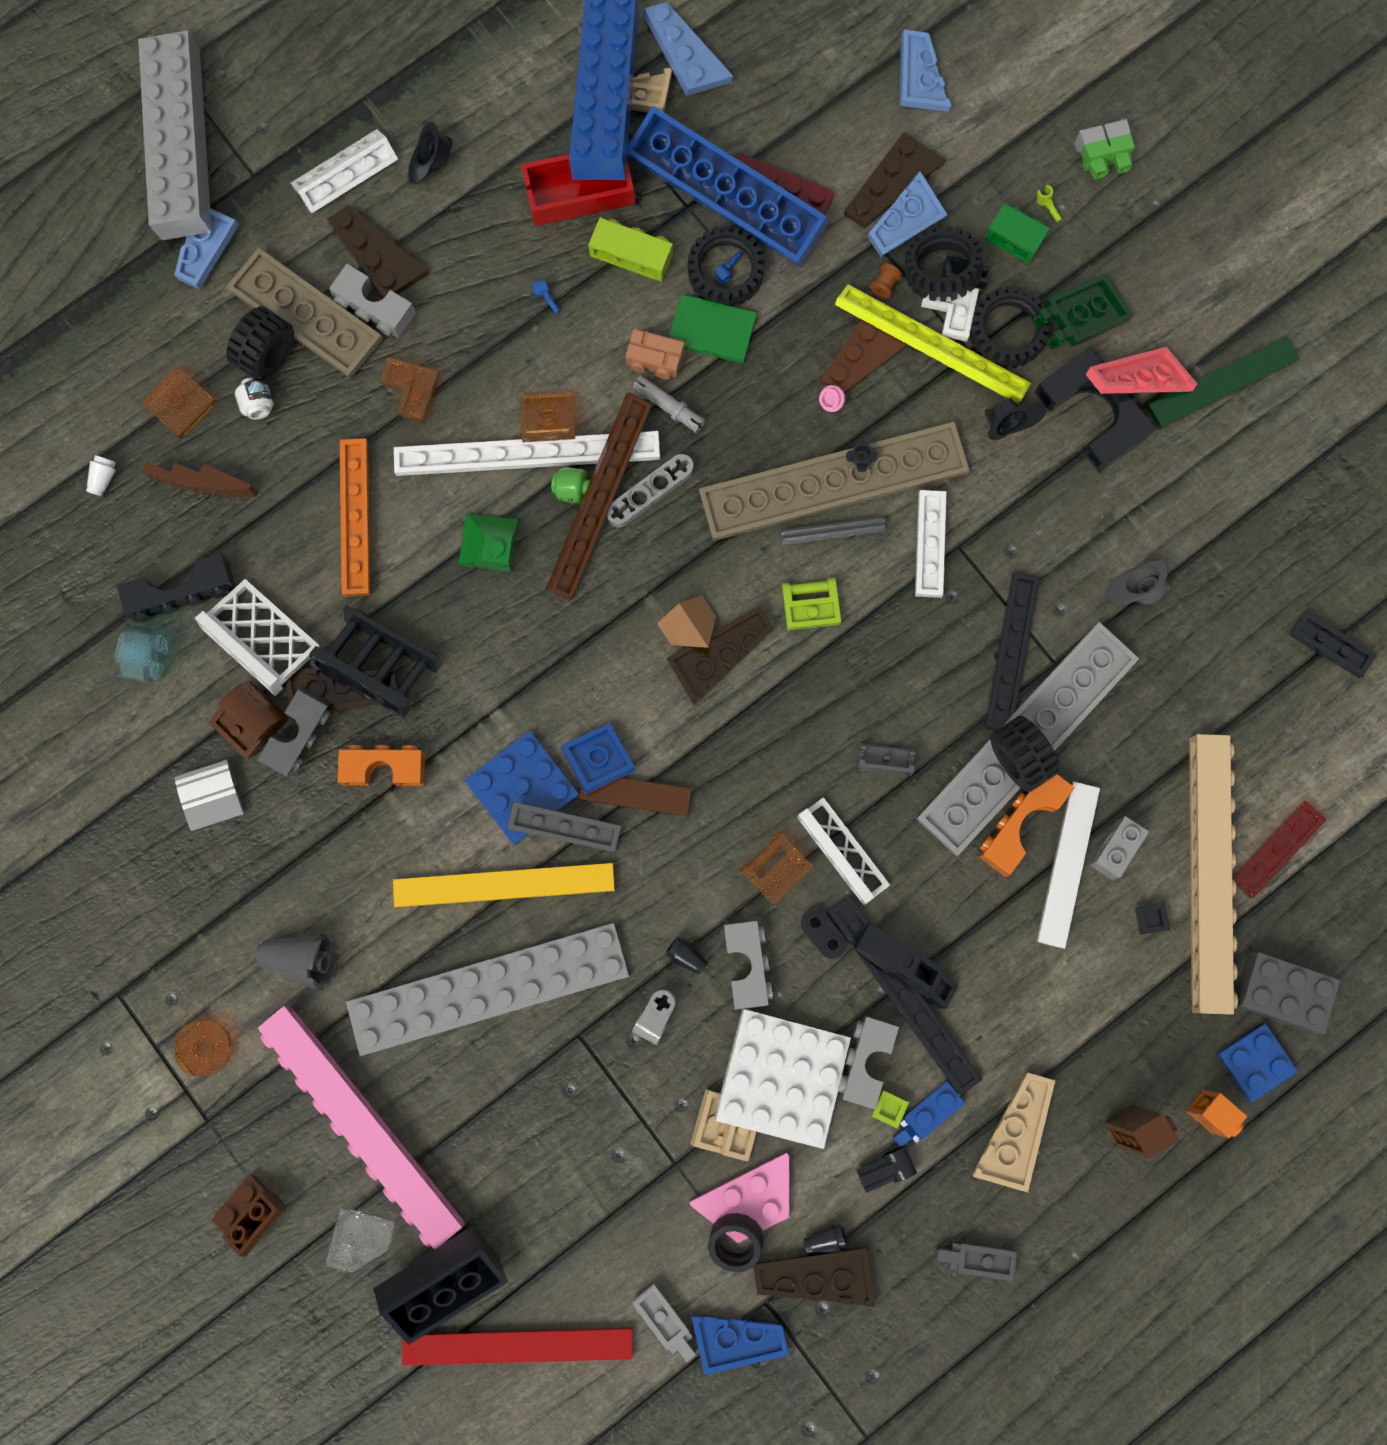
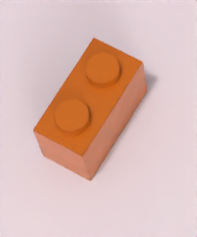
M1202 1090L1186 1110L1188 1114L1211 1134L1228 1139L1231 1136H1237L1244 1128L1243 1121L1247 1118L1241 1110L1221 1093Z

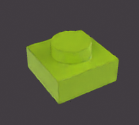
M882 1090L876 1110L873 1109L871 1116L898 1129L909 1102Z

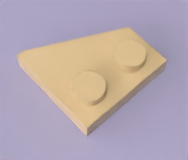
M672 68L664 69L663 74L650 77L649 73H645L634 78L631 110L648 113L652 106L662 112L665 111L672 78Z

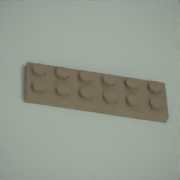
M259 247L226 286L230 293L251 308H257L258 306L266 307L293 326L294 339L350 379L383 339L378 332Z

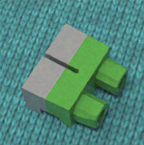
M1127 119L1105 124L1104 127L1100 125L1079 131L1074 145L1077 153L1080 152L1083 158L1084 171L1090 170L1094 180L1107 176L1109 173L1108 165L1110 164L1115 165L1116 171L1119 174L1130 171L1133 165L1131 154L1135 147Z

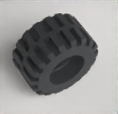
M255 307L245 314L235 326L227 344L226 358L229 363L253 379L265 380L277 371L287 358L294 340L293 326L266 307Z
M1019 715L991 733L990 741L996 758L1008 776L1025 791H1033L1060 772L1059 762L1051 744L1041 730L1026 717Z

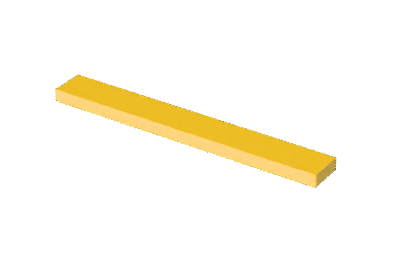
M613 863L393 879L395 908L615 891Z

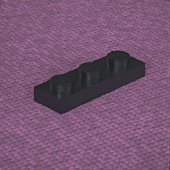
M1308 611L1301 614L1289 634L1357 678L1365 675L1377 655Z

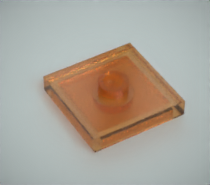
M178 366L141 402L148 411L179 439L217 403L208 392Z
M573 392L521 395L522 443L575 439Z

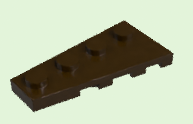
M903 132L846 207L844 215L865 229L894 204L919 172L922 173L926 180L936 169L939 170L944 166L946 160Z
M758 606L714 631L709 648L687 646L668 657L669 665L693 706L774 630V627L762 607Z

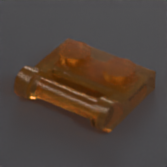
M780 832L773 836L774 840L748 865L744 864L739 869L772 905L813 868ZM783 848L787 854L760 879L755 872Z

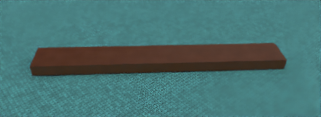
M631 392L626 393L545 589L566 600L572 601L652 406L651 403Z

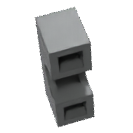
M304 686L300 687L285 711V714L292 717L298 724L299 732L297 737L286 738L278 733H274L264 747L258 761L286 777L292 770L297 772L305 759L301 756L305 747L310 749L318 737V734L314 733L319 724L324 726L331 714V711L328 710L331 702Z

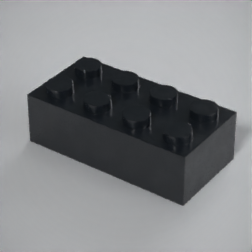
M473 1225L377 1285L373 1290L380 1315L410 1345L508 1283L500 1257Z

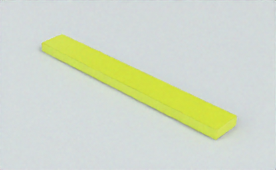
M850 285L845 287L836 300V306L1006 398H1013L1021 402L1031 385L1025 379Z

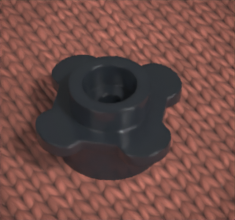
M861 440L857 442L852 451L846 453V459L849 462H853L859 472H865L868 465L878 459V453L873 451L866 441ZM863 454L864 458H860L859 455Z

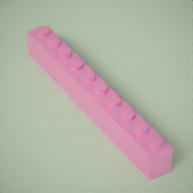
M283 1006L258 1027V1030L262 1033L260 1035L262 1042L269 1049L274 1048L279 1055L277 1060L281 1066L287 1071L290 1069L297 1077L295 1079L297 1086L303 1092L308 1091L314 1098L312 1101L314 1107L321 1114L326 1113L332 1121L330 1126L338 1136L343 1135L349 1142L347 1145L349 1151L356 1158H362L367 1165L365 1167L366 1172L373 1180L376 1181L378 1179L385 1187L383 1189L385 1196L392 1203L395 1201L402 1208V1217L409 1225L414 1224L421 1232L419 1238L428 1248L432 1246L435 1250L466 1224L292 1006Z

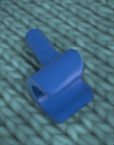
M736 252L725 265L721 264L717 267L715 278L721 285H725L732 279L733 275L729 270L742 256L740 252Z
M539 280L532 283L535 297L544 295L555 314L559 313L560 309L552 299L546 282Z

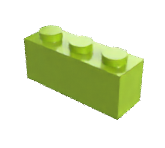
M599 218L588 244L590 257L660 282L663 281L673 257V243H670L666 238L647 235L643 230L636 227L628 228L622 226L614 219L606 220Z

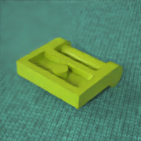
M835 577L827 578L826 581L793 585H790V582L781 583L787 631L841 624ZM828 591L829 595L826 598L792 601V595Z

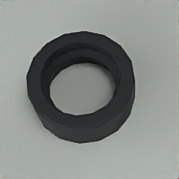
M740 1213L726 1214L718 1218L712 1226L708 1242L709 1255L715 1264L724 1270L731 1272L747 1271L753 1268L760 1260L764 1242L763 1231L759 1224L748 1215ZM733 1231L742 1233L749 1237L753 1243L752 1249L746 1253L737 1254L730 1252L719 1242L720 1236L726 1232Z

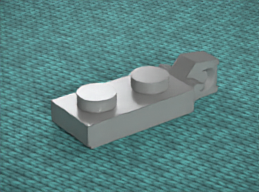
M655 1283L632 1300L633 1306L666 1350L669 1349L672 1354L678 1350L686 1362L696 1356V1351L689 1342L693 1338L689 1332L690 1329Z

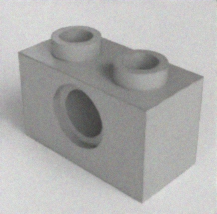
M1126 816L1118 819L1089 863V866L1111 880L1120 878L1149 831Z

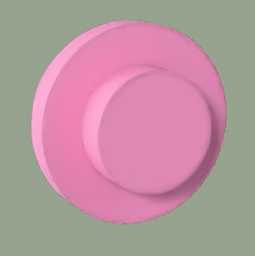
M829 385L821 391L819 401L826 411L836 412L844 406L845 394L839 386Z

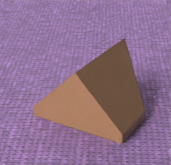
M700 595L678 603L657 625L671 646L709 648L716 615L704 597Z

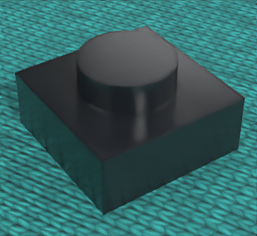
M1165 903L1135 907L1140 935L1170 930Z

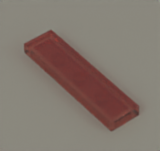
M1303 801L1235 873L1232 880H1235L1236 885L1250 899L1254 898L1327 819L1307 801Z

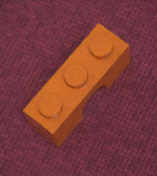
M348 745L347 750H339L337 782L343 786H370L373 770L379 765H390L393 771L392 783L395 785L425 786L426 754L422 750H418V746L411 745L402 746V750H391V746L386 745L374 746V750H364V746Z

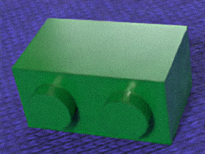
M1004 203L989 227L985 240L1030 265L1050 228L1046 227L1042 221L1032 219L1023 214L1019 208Z

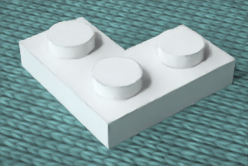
M975 288L971 292L967 290V295L964 297L957 294V300L951 301L950 296L946 297V302H940V297H937L935 301H930L929 295H927L925 299L923 298L921 307L946 312L942 335L967 342L979 289Z

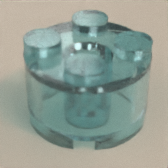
M126 624L124 628L128 632L127 634H120L116 648L115 663L120 664V671L115 670L116 677L146 683L161 680L163 665L159 663L161 654L167 653L169 639L164 638L162 630Z

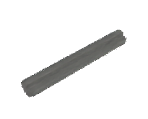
M883 516L783 529L781 530L782 544L787 545L883 532L886 529V522Z

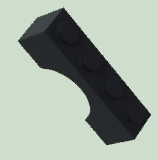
M221 553L196 560L190 578L182 586L173 590L156 589L143 577L116 585L124 615L136 622L148 621L152 619L153 615L159 613H174L181 606L202 604L204 599L210 597H225L229 594V591L236 587L229 561Z

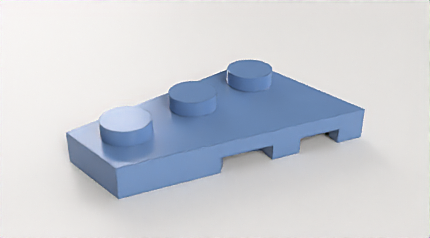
M903 30L901 34L899 106L949 112L952 106L949 98L947 99L945 95L943 77H940L936 66L937 58L929 33Z
M921 172L915 176L913 181L867 235L881 258L947 217V213Z
M211 208L212 232L186 236L185 244L181 246L174 274L178 280L199 290L239 226L236 220Z

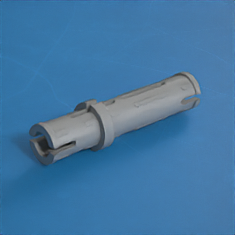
M641 375L637 378L645 387L635 381L633 390L639 392L672 415L671 418L674 421L682 422L693 430L694 433H698L701 430L693 421L703 427L706 421L705 418L700 417L687 408L688 405L685 402L677 401L646 379L645 376Z

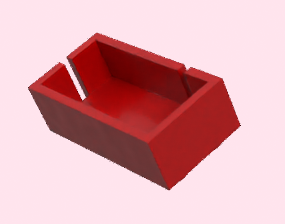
M569 154L521 164L534 226L635 205L634 188L628 163H626L625 180H573Z

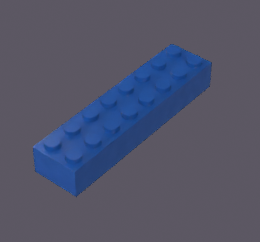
M585 0L569 153L573 180H625L639 21L638 0Z
M652 106L628 145L627 155L632 161L733 226L740 228L741 231H747L750 237H754L758 242L800 269L829 225L827 216L654 106Z

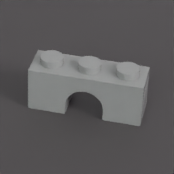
M346 264L329 288L334 297L333 301L345 310L350 308L355 311V315L360 320L366 323L369 321L373 322L383 334L387 336L392 334L400 338L416 315L412 303L391 290L381 301H368L367 297L373 289L369 277Z
M757 921L724 925L727 954L742 953L749 958L751 963V971L745 979L731 981L734 1009L767 1006L768 999H773L771 982H765L764 971H769L767 954L762 955L760 944L765 943L763 926L758 927Z
M865 1016L863 1021L858 1020L853 1037L857 1038L855 1049L850 1048L846 1058V1064L850 1065L847 1076H841L838 1092L842 1093L841 1099L876 1110L883 1082L871 1078L867 1074L865 1062L867 1057L873 1052L881 1051L892 1054L899 1029L898 1026Z

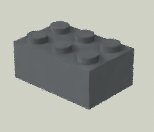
M1260 952L1247 953L1236 991L1238 998L1237 1008L1312 1034L1325 1035L1340 980Z

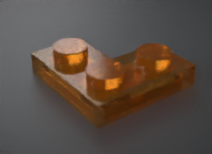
M388 357L380 383L384 386L404 391L397 410L398 416L424 423L439 373L436 370Z

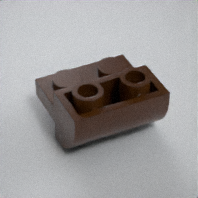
M247 681L233 688L220 700L218 704L221 707L208 723L245 759H250L265 740L278 731L288 717L251 681Z
M249 1174L212 1218V1221L224 1233L222 1238L237 1255L247 1257L286 1210V1207L278 1195L272 1194L256 1176Z

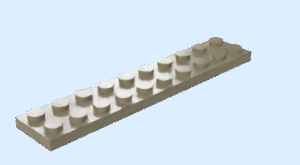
M955 422L868 444L872 447L873 451L878 453V459L875 462H871L865 472H859L853 462L847 461L846 453L852 451L853 448L699 488L712 541L966 475L969 473V467ZM860 454L859 457L864 458V455Z

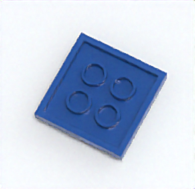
M530 731L465 779V782L514 846L529 834L507 829L513 801L560 811L580 796Z

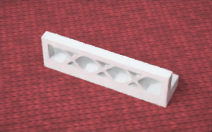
M376 129L291 182V185L312 214L395 162L398 158L387 138Z
M824 797L797 816L798 820L863 905L890 886ZM821 806L829 815L828 825H820L812 815ZM833 820L838 827L831 826V821ZM830 830L841 831L844 834V847L835 846L829 838ZM848 841L854 849L848 848ZM847 852L860 855L862 858L861 870L851 867L846 860ZM865 863L871 871L864 870ZM863 875H875L882 885L870 892L863 882Z

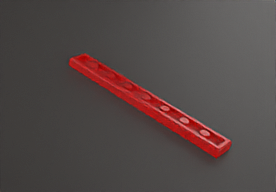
M632 1327L427 1333L410 1345L402 1339V1366L633 1359Z

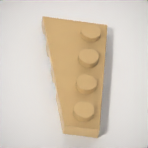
M1025 1073L971 1176L1024 1192L1029 1191L1055 1080Z

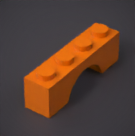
M1056 775L1026 794L1021 792L1012 803L1015 807L1009 816L1005 813L995 826L999 830L992 838L989 835L981 844L980 849L983 852L979 858L1004 877L1011 875L1026 854L1019 836L1023 819L1032 811L1046 810L1055 812L1059 810L1075 787L1059 775Z

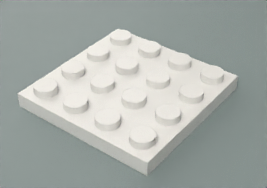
M742 1009L714 1120L824 1149L851 1038Z

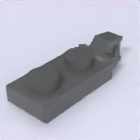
M952 1242L951 1249L936 1247L935 1259L940 1262L950 1263L949 1269L960 1274L1014 1281L1017 1251L963 1242Z

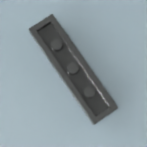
M513 801L507 829L615 852L621 825Z

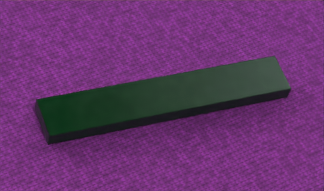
M1286 336L1197 380V386L1193 391L1173 392L1149 404L1147 409L1160 430L1297 362L1300 358Z

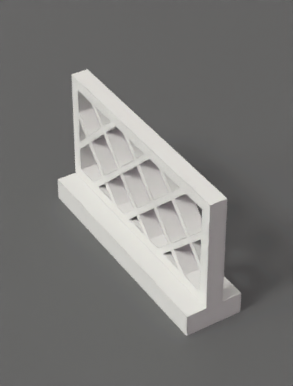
M246 579L208 613L202 611L195 617L200 628L274 696L283 690L281 685L310 659L309 653L315 646L320 648V645ZM246 589L253 594L252 603L238 604V596ZM252 609V620L237 621L238 610ZM257 609H269L271 611V620H256ZM223 610H233L232 621H220L216 616ZM275 625H287L290 628L289 637H275ZM251 626V638H238L236 636L237 627ZM256 626H270V637L256 638ZM289 642V654L274 655L275 643ZM294 642H306L311 646L303 654H293ZM270 643L269 655H257L255 653V644ZM274 660H289L288 668L279 675L274 670Z

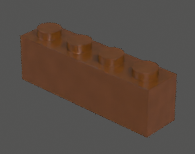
M1131 1106L1104 1122L1119 1148L1148 1159L1179 1141L1174 1133L1177 1131V1127L1168 1115L1164 1116L1163 1113Z

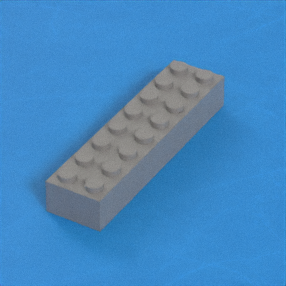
M188 30L138 39L149 226L161 240L212 232L200 48Z

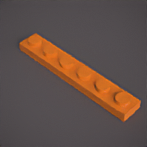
M366 438L340 440L342 595L344 597L371 596L368 441Z

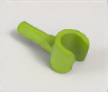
M1046 185V195H1042L1040 190H1038L1036 201L1039 205L1046 206L1056 223H1058L1062 218L1052 201L1053 188L1050 185Z

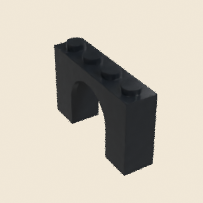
M1089 347L1040 382L1034 393L1050 413L1073 396L1081 393L1098 395L1110 405L1114 417L1112 428L1089 444L1083 453L1100 474L1148 439L1156 428L1151 417L1139 409L1135 398L1130 393L1101 394L1086 373L1091 366L1103 364L1104 361L1098 353H1094Z

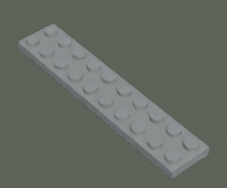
M1098 622L1002 726L1019 715L1024 716L1041 730L1055 751L1139 658L1106 627ZM989 739L916 819L955 856H958L1021 787L1002 768L994 754Z
M612 923L347 1001L346 1005L359 1055L364 1056L629 977L615 924Z

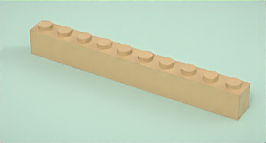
M1197 734L1189 738L1192 1013L1234 1014V1009L1237 1008L1238 1004L1237 994L1234 992L1237 966L1233 964V952L1237 948V940L1233 936V924L1236 923L1237 915L1232 903V896H1235L1236 883L1235 880H1232V869L1235 867L1236 857L1235 853L1232 852L1235 827L1231 825V814L1235 810V800L1231 797V787L1234 785L1235 775L1234 771L1231 770L1234 745L1230 743V735Z

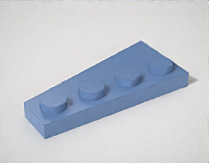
M667 2L644 8L643 17L686 96L732 83L733 75Z

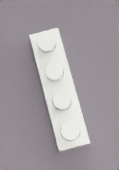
M920 490L918 493L915 596L942 598L946 491Z

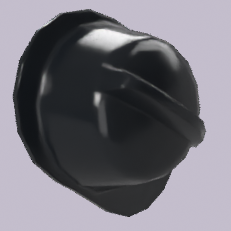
M428 122L424 125L410 160L408 178L412 184L420 183L429 171H437L444 167L449 159L453 143L452 139L438 132V128L433 122Z
M1006 398L988 407L984 413L990 425L989 439L999 440L1034 426L1045 416L1047 412L1046 406L1038 402L1023 405L1013 398Z

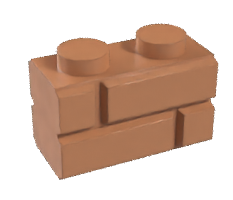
M633 329L625 357L626 365L638 373H644L645 370L654 372L661 379L677 378L685 352V341Z

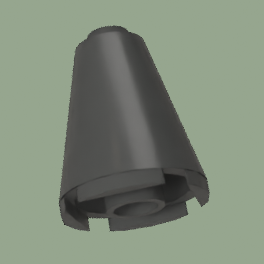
M328 934L266 939L256 948L255 958L259 966L313 990L322 991L324 990L322 986L330 984L336 970L338 956L333 955V947H337V942L333 936Z

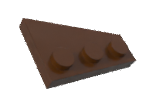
M861 319L822 376L820 383L826 387L829 385L839 386L844 391V394H846L865 380L870 373L878 367H882L890 358L906 349L907 344Z

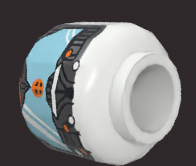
M247 378L235 390L238 407L243 415L254 420L262 419L269 415L274 402L267 383Z

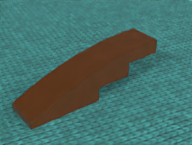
M146 461L141 470L152 480L198 494L221 497H256L258 494L251 484L206 464L202 465L198 473L178 463H174L171 471H167Z

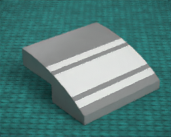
M228 759L174 777L180 802L191 831L245 813L236 789L237 782Z

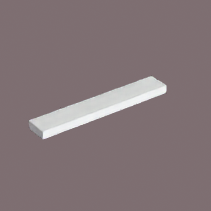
M1074 781L1071 782V785L1075 788L1068 796L1036 940L1038 943L1061 949L1066 947L1100 791L1098 787Z

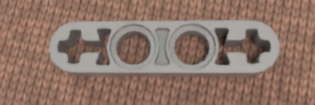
M678 454L611 503L607 513L608 522L614 527H623L680 486L693 474L692 459L688 455ZM677 463H680L681 465H684L686 463V472H683L682 470L676 472L674 474V478L676 480L673 481L671 475L667 472V470L669 469L670 473L672 474L677 470ZM657 477H664L667 479L668 485L664 489H657L654 487L653 481ZM637 492H642L647 496V501L642 505H636L632 501L633 495ZM627 500L630 508L634 511L631 513L628 508L623 512V519L620 520L618 517L613 519V511L617 509L620 512L625 509L626 504L624 502Z

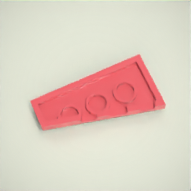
M1167 347L1091 366L1086 373L1087 377L1101 394L1193 391L1197 386V382Z

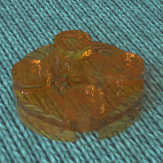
M212 1020L193 1021L184 1026L177 1034L174 1059L179 1068L189 1075L209 1076L216 1074L226 1066L234 1047L228 1031L221 1024ZM200 1041L209 1044L207 1055L205 1053L200 1055L197 1053Z

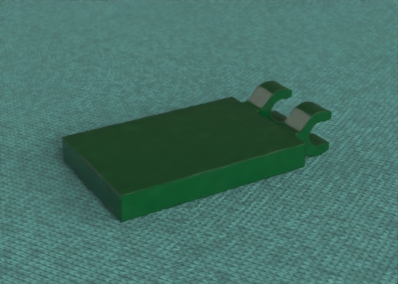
M1103 274L1049 298L1044 303L1045 308L1038 312L1039 316L1033 318L1032 321L1037 329L1043 327L1051 320L1055 321L1060 330L1054 332V337L1046 341L1051 350H1054L1067 341L1071 347L1079 345L1128 322L1133 315L1107 276Z

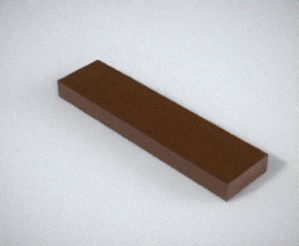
M620 778L588 794H585L581 786L579 800L688 817L692 789Z

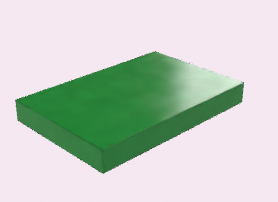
M681 294L669 338L685 341V350L744 364L757 313Z

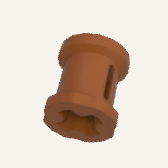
M883 263L880 267L881 273L876 281L870 284L869 289L876 296L889 299L892 295L891 289L895 282L901 279L902 273L895 266Z

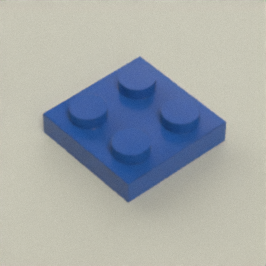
M610 723L561 745V750L585 794L635 771L634 764Z
M1263 1023L1216 1053L1247 1101L1251 1103L1298 1072L1267 1025Z

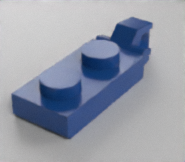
M945 1081L903 1116L900 1122L903 1128L892 1138L900 1147L911 1139L917 1143L921 1139L923 1140L965 1103L951 1085Z

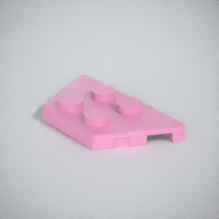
M785 1152L690 1200L689 1203L691 1207L713 1224L718 1218L726 1214L740 1213L754 1219L763 1231L789 1218V1156ZM726 1232L737 1243L749 1238L739 1232Z

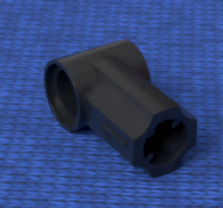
M906 1145L892 1149L883 1154L882 1158L856 1169L866 1193L890 1182L897 1183L917 1174Z

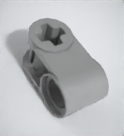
M666 989L655 992L638 1018L632 1033L657 1045L675 1008L676 998L674 994ZM666 995L670 1007H664L661 1010L658 1008L659 1003L656 1001V998H662Z

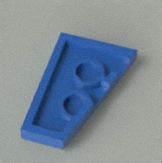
M692 1314L704 1375L789 1355L782 1323Z

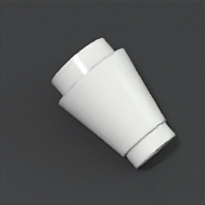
M95 455L93 461H90L86 491L102 497L103 492H105L117 470L114 469L116 462Z

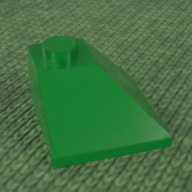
M466 513L459 566L512 572L519 519Z

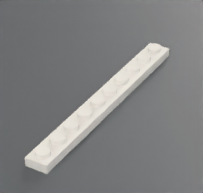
M658 431L640 433L629 462L660 460ZM609 434L394 447V471L396 476L597 464Z

